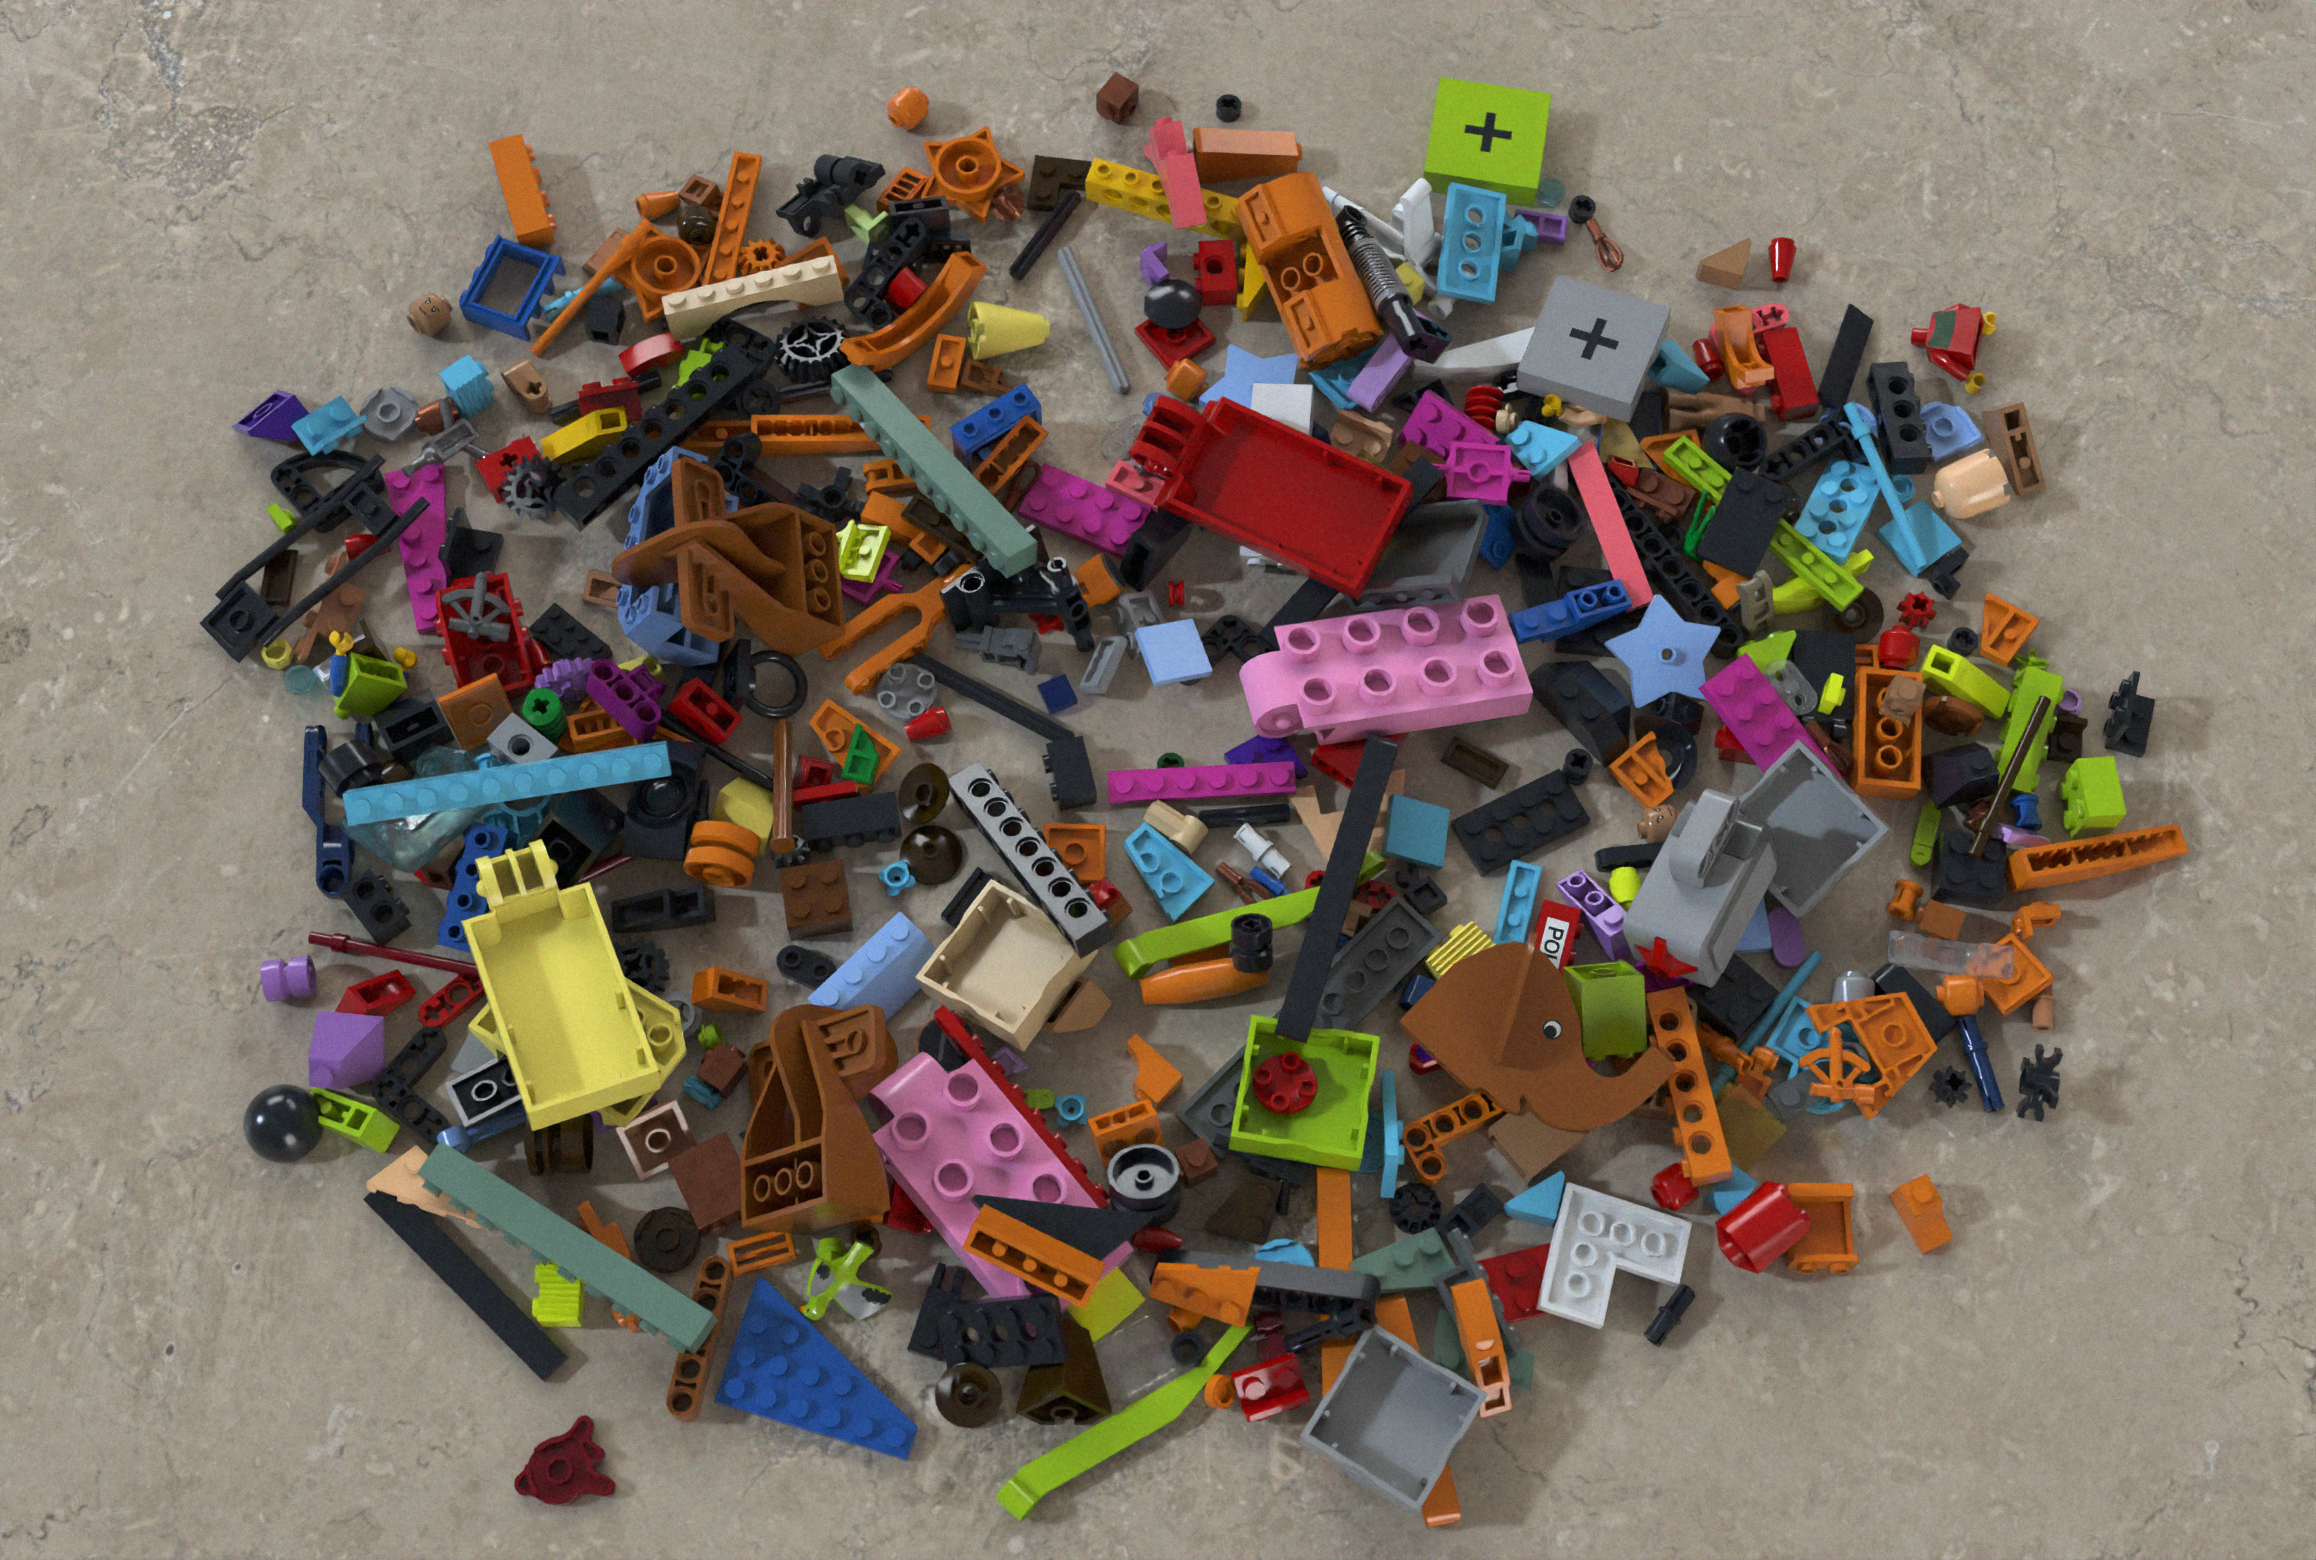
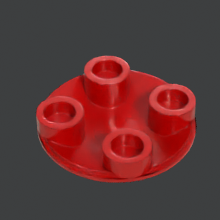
M1287 1052L1284 1055H1276L1262 1062L1254 1071L1252 1086L1256 1099L1265 1109L1280 1115H1291L1303 1111L1313 1102L1317 1094L1318 1081L1314 1070L1306 1061L1301 1059L1295 1052Z

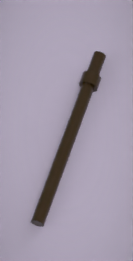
M2039 696L1986 814L1976 825L1974 830L1976 835L1967 853L1973 859L1980 858L1987 840L1992 839L1997 829L1995 823L2051 703V699L2046 696Z

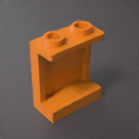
M1787 1183L1785 1187L1792 1195L1789 1201L1797 1210L1802 1208L1814 1224L1809 1227L1810 1232L1798 1240L1785 1252L1786 1267L1797 1268L1798 1273H1814L1817 1271V1268H1829L1831 1273L1836 1274L1850 1272V1269L1859 1262V1255H1854L1850 1200L1854 1197L1853 1183Z

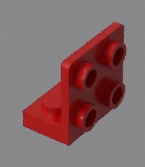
M630 376L612 379V385L601 387L600 381L583 384L582 391L577 392L581 417L593 411L624 406L628 420L643 418L637 390L639 384L638 381L631 382Z

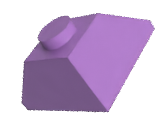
M319 1011L308 1057L310 1087L345 1089L377 1079L386 1068L384 1017Z

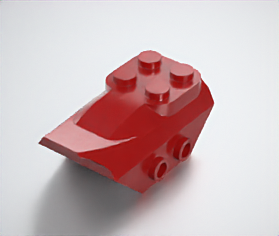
M490 571L484 572L488 576L486 592L496 595L510 607L509 615L504 616L500 614L491 621L510 625L507 643L491 641V639H488V636L479 635L477 639H472L467 636L466 632L448 629L450 617L454 619L462 618L450 604H442V596L458 589H474L476 574L455 579L450 587L435 591L436 609L439 619L434 620L438 637H444L446 647L441 648L443 660L446 666L451 665L458 689L496 673L508 700L524 695L535 686L534 682L536 681L526 646L532 642L527 625L521 626L519 617L524 616V611L520 598L514 599L508 572L494 575ZM472 600L457 601L468 616H470ZM484 603L482 619L494 611L495 608Z

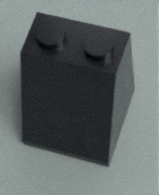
M595 788L570 791L548 813L522 849L529 847L528 843L542 839L549 859L554 860L558 864V872L555 875L556 882L565 889L575 886L623 832L626 813Z

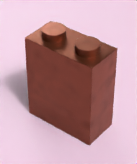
M726 1131L666 1160L702 1237L708 1234L710 1237L719 1235L728 1228L727 1225L737 1220L742 1222L740 1159Z

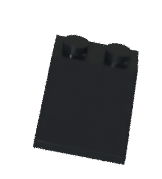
M1736 467L1696 556L1752 580L1788 508L1793 490L1745 469Z

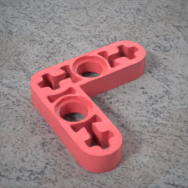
M1770 303L1751 309L1752 323L1756 327V330L1753 331L1754 340L1759 339L1762 332L1784 329L1789 318V312L1784 305ZM1770 314H1773L1774 317H1780L1779 321H1776L1775 318L1769 319ZM1714 322L1710 327L1708 340L1721 359ZM1724 369V374L1736 395L1747 398L1757 392L1759 386L1736 389L1730 382Z

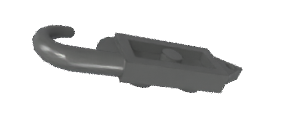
M1855 1042L1842 1043L1843 1050L1851 1049L1855 1051L1860 1058L1870 1064L1869 1055L1863 1046ZM1829 1061L1817 1063L1816 1065L1830 1079ZM1852 1067L1847 1071L1843 1072L1844 1080L1855 1069V1067ZM1810 1069L1801 1072L1766 1093L1767 1099L1756 1118L1781 1120L1784 1123L1827 1098L1815 1095L1810 1096L1809 1094L1811 1082L1815 1084L1823 1082ZM1860 1072L1857 1075V1077L1853 1080V1082L1861 1078L1864 1074ZM1766 1111L1768 1115H1763L1762 1112Z

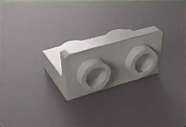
M1152 591L1122 594L1109 610L1111 620L1116 626L1119 635L1129 641L1125 650H1127L1131 661L1138 660L1142 655L1134 634L1137 628L1166 623Z

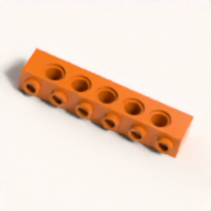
M1684 986L1645 994L1646 1025L1650 1024L1653 1034L1648 1036L1649 1046L1654 1045L1657 1049L1663 1046L1670 1053L1672 1051H1680L1686 1056L1681 1061H1673L1677 1069L1662 1084L1666 1085L1669 1095L1664 1097L1668 1116L1674 1115L1677 1126L1672 1128L1676 1147L1682 1146L1685 1158L1680 1159L1684 1178L1691 1179L1692 1187L1732 1179L1733 1169ZM1664 1021H1672L1678 1027L1672 1031H1666L1660 1025ZM1681 1081H1687L1694 1088L1689 1092H1682L1677 1089L1676 1085ZM1688 1112H1697L1702 1119L1697 1123H1690L1684 1118V1115ZM1699 1142L1705 1143L1709 1146L1710 1151L1706 1154H1698L1692 1149V1146Z

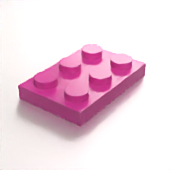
M1432 390L1425 391L1396 439L1404 446L1411 439L1444 461H1447L1450 456L1451 441L1498 445L1501 439Z

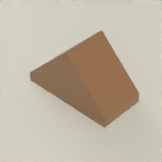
M1750 238L1700 260L1695 274L1697 280L1738 291L1752 244Z

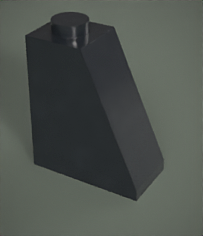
M1162 509L1132 533L1119 568L1125 582L1138 592H1142L1188 540L1194 523Z

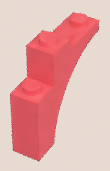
M1172 117L1155 120L1156 125L1149 128V142L1142 147L1144 157L1151 160L1159 175L1170 209L1174 230L1207 223L1194 155L1193 152H1187L1181 120L1173 122Z

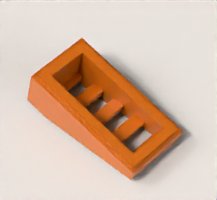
M904 166L877 199V212L882 213L886 211L889 214L888 202H893V199L898 201L918 199L930 177ZM909 176L919 182L916 184L906 178ZM902 184H905L913 189L909 190L907 188L902 187ZM899 191L907 196L903 197L897 194V192Z
M604 708L566 716L567 729L574 753L629 735L622 726L617 727L616 720ZM608 719L611 729L605 730L603 720ZM596 723L598 732L592 733L590 725ZM584 728L585 735H580L578 729Z

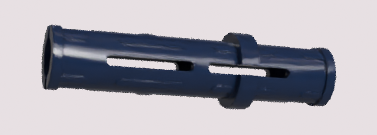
M1965 1016V1020H1962V1018L1957 1019L1955 1023L1958 1026L1964 1044L1962 1052L1963 1055L1968 1056L1985 1113L1997 1111L1996 1108L1999 1110L2004 1109L2006 1106L1986 1051L1989 1047L1987 1042L1982 1039L1976 1016Z

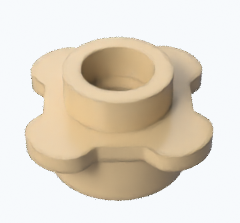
M1506 404L1505 410H1498L1496 415L1498 433H1507L1508 436L1519 426V415L1517 412H1513L1511 404Z

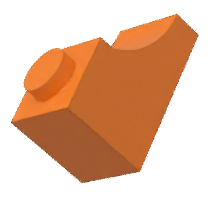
M714 966L694 974L691 1005L715 1012L742 1011L759 1015L766 1012L769 982Z
M1135 1033L1127 1042V1053L1133 1058L1138 1069V1077L1133 1082V1092L1135 1093L1133 1096L1137 1102L1149 1098L1157 1112L1183 1085V1075Z
M1927 1173L1899 1186L1889 1196L1921 1254L1927 1253L1953 1239L1943 1215V1201Z

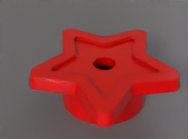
M1028 614L1031 620L1038 623L1040 635H1044L1051 629L1060 632L1065 629L1061 615ZM1047 616L1052 617L1050 620L1046 619Z

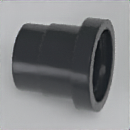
M1181 1332L1172 1341V1356L1176 1362L1183 1366L1197 1364L1204 1355V1342L1194 1332ZM1184 1344H1191L1196 1348L1197 1354L1189 1359L1183 1358L1179 1354L1178 1349Z

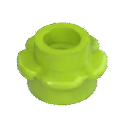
M715 1022L708 1026L706 1024L702 1025L698 1038L705 1051L715 1049L719 1043L726 1046L724 1034Z

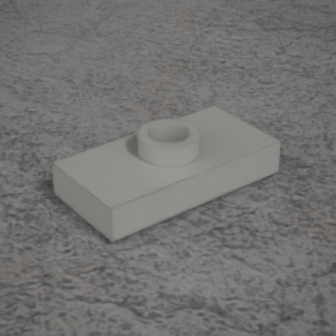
M1123 636L1101 637L1078 689L1085 694L1106 693L1112 677L1118 670V664L1129 641Z

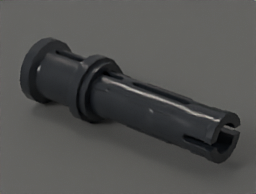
M1364 1300L1355 1302L1347 1310H1335L1329 1319L1287 1335L1284 1338L1285 1349L1288 1353L1294 1352L1297 1355L1302 1351L1321 1345L1334 1338L1345 1340L1352 1337L1354 1332L1358 1330H1370L1375 1326L1376 1322L1374 1310Z

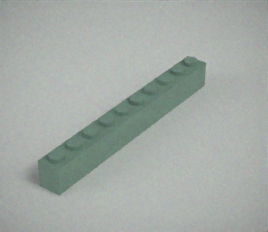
M852 364L831 374L832 388L830 389V394L834 402L842 405L850 418L863 427L867 436L871 440H875L882 447L884 454L888 458H892L899 465L902 473L905 476H909L917 484L920 492L928 495L938 511L945 513L952 521L954 527L959 532L962 531L970 539L972 546L976 550H980L988 558L989 563L994 569H998L1008 578L1037 563V541L867 366Z
M442 1141L439 1142L417 1172L418 1176L424 1181L422 1187L436 1197H439L441 1193L449 1197L451 1200L448 1204L464 1215L468 1210L478 1216L475 1221L491 1232L494 1228L499 1229L505 1233L502 1239L517 1249L524 1245L531 1250L529 1254L531 1258L543 1266H546L548 1262L559 1268L556 1273L572 1284L577 1279L586 1285L584 1291L596 1300L601 1301L605 1297L613 1302L611 1308L626 1319L630 1315L641 1320L638 1325L653 1336H656L658 1332L669 1338L666 1344L681 1354L688 1350L695 1355L718 1321L714 1314Z

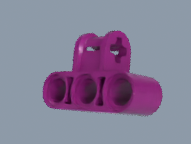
M598 659L591 664L586 682L588 694L632 737L641 741L652 739L656 734L662 714L655 701L663 695L667 685L663 681L659 682L648 672L649 667L645 664H641L625 674L611 660Z

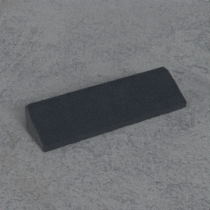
M1850 303L1848 304L1817 393L1820 401L1819 405L1838 411L1844 409L1843 406L1846 404L1874 320Z

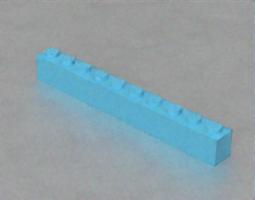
M667 741L350 789L343 793L348 826L671 776L672 769Z

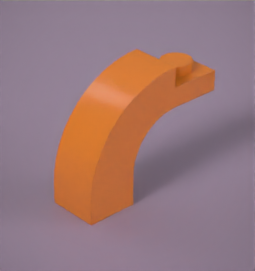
M1744 305L1714 309L1718 348L1721 360L1724 363V369L1732 385L1736 389L1766 385L1765 380L1775 379L1774 367L1764 362L1757 351L1753 335L1751 309Z

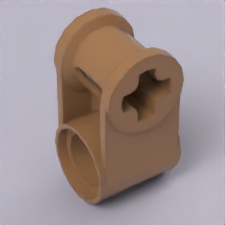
M527 357L500 373L507 387L520 399L529 412L535 415H542L551 409L553 401L548 393L547 384Z

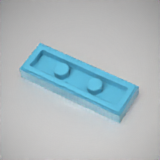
M1512 859L1492 939L1494 944L1499 945L1514 941L1525 943L1543 867Z

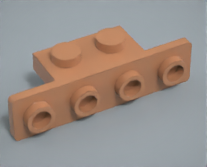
M342 550L336 557L331 556L324 569V573L328 574L325 582L343 568L348 555L347 552ZM344 582L316 604L314 610L310 609L303 622V626L307 627L304 637L299 636L292 653L296 654L293 664L300 666L308 658L316 636L329 641L330 634L333 631H337L340 634L339 643H341L345 632L350 635L367 591Z

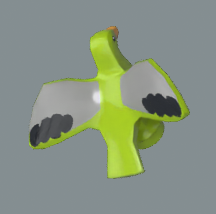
M834 1237L821 1239L816 1250L818 1258L815 1259L807 1283L806 1295L810 1296L809 1302L805 1306H800L798 1311L807 1318L819 1320L824 1316L828 1302L834 1299L847 1313L860 1320L884 1307L893 1298L892 1292L881 1286L860 1281L856 1276L860 1264L874 1252V1249L864 1242L856 1241L846 1254L845 1242L842 1239Z

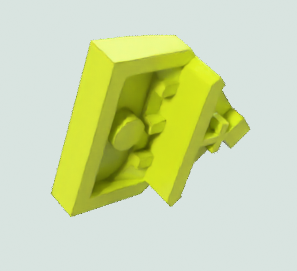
M852 519L848 522L845 529L836 534L839 570L844 578L873 583L891 535L888 526L856 525Z

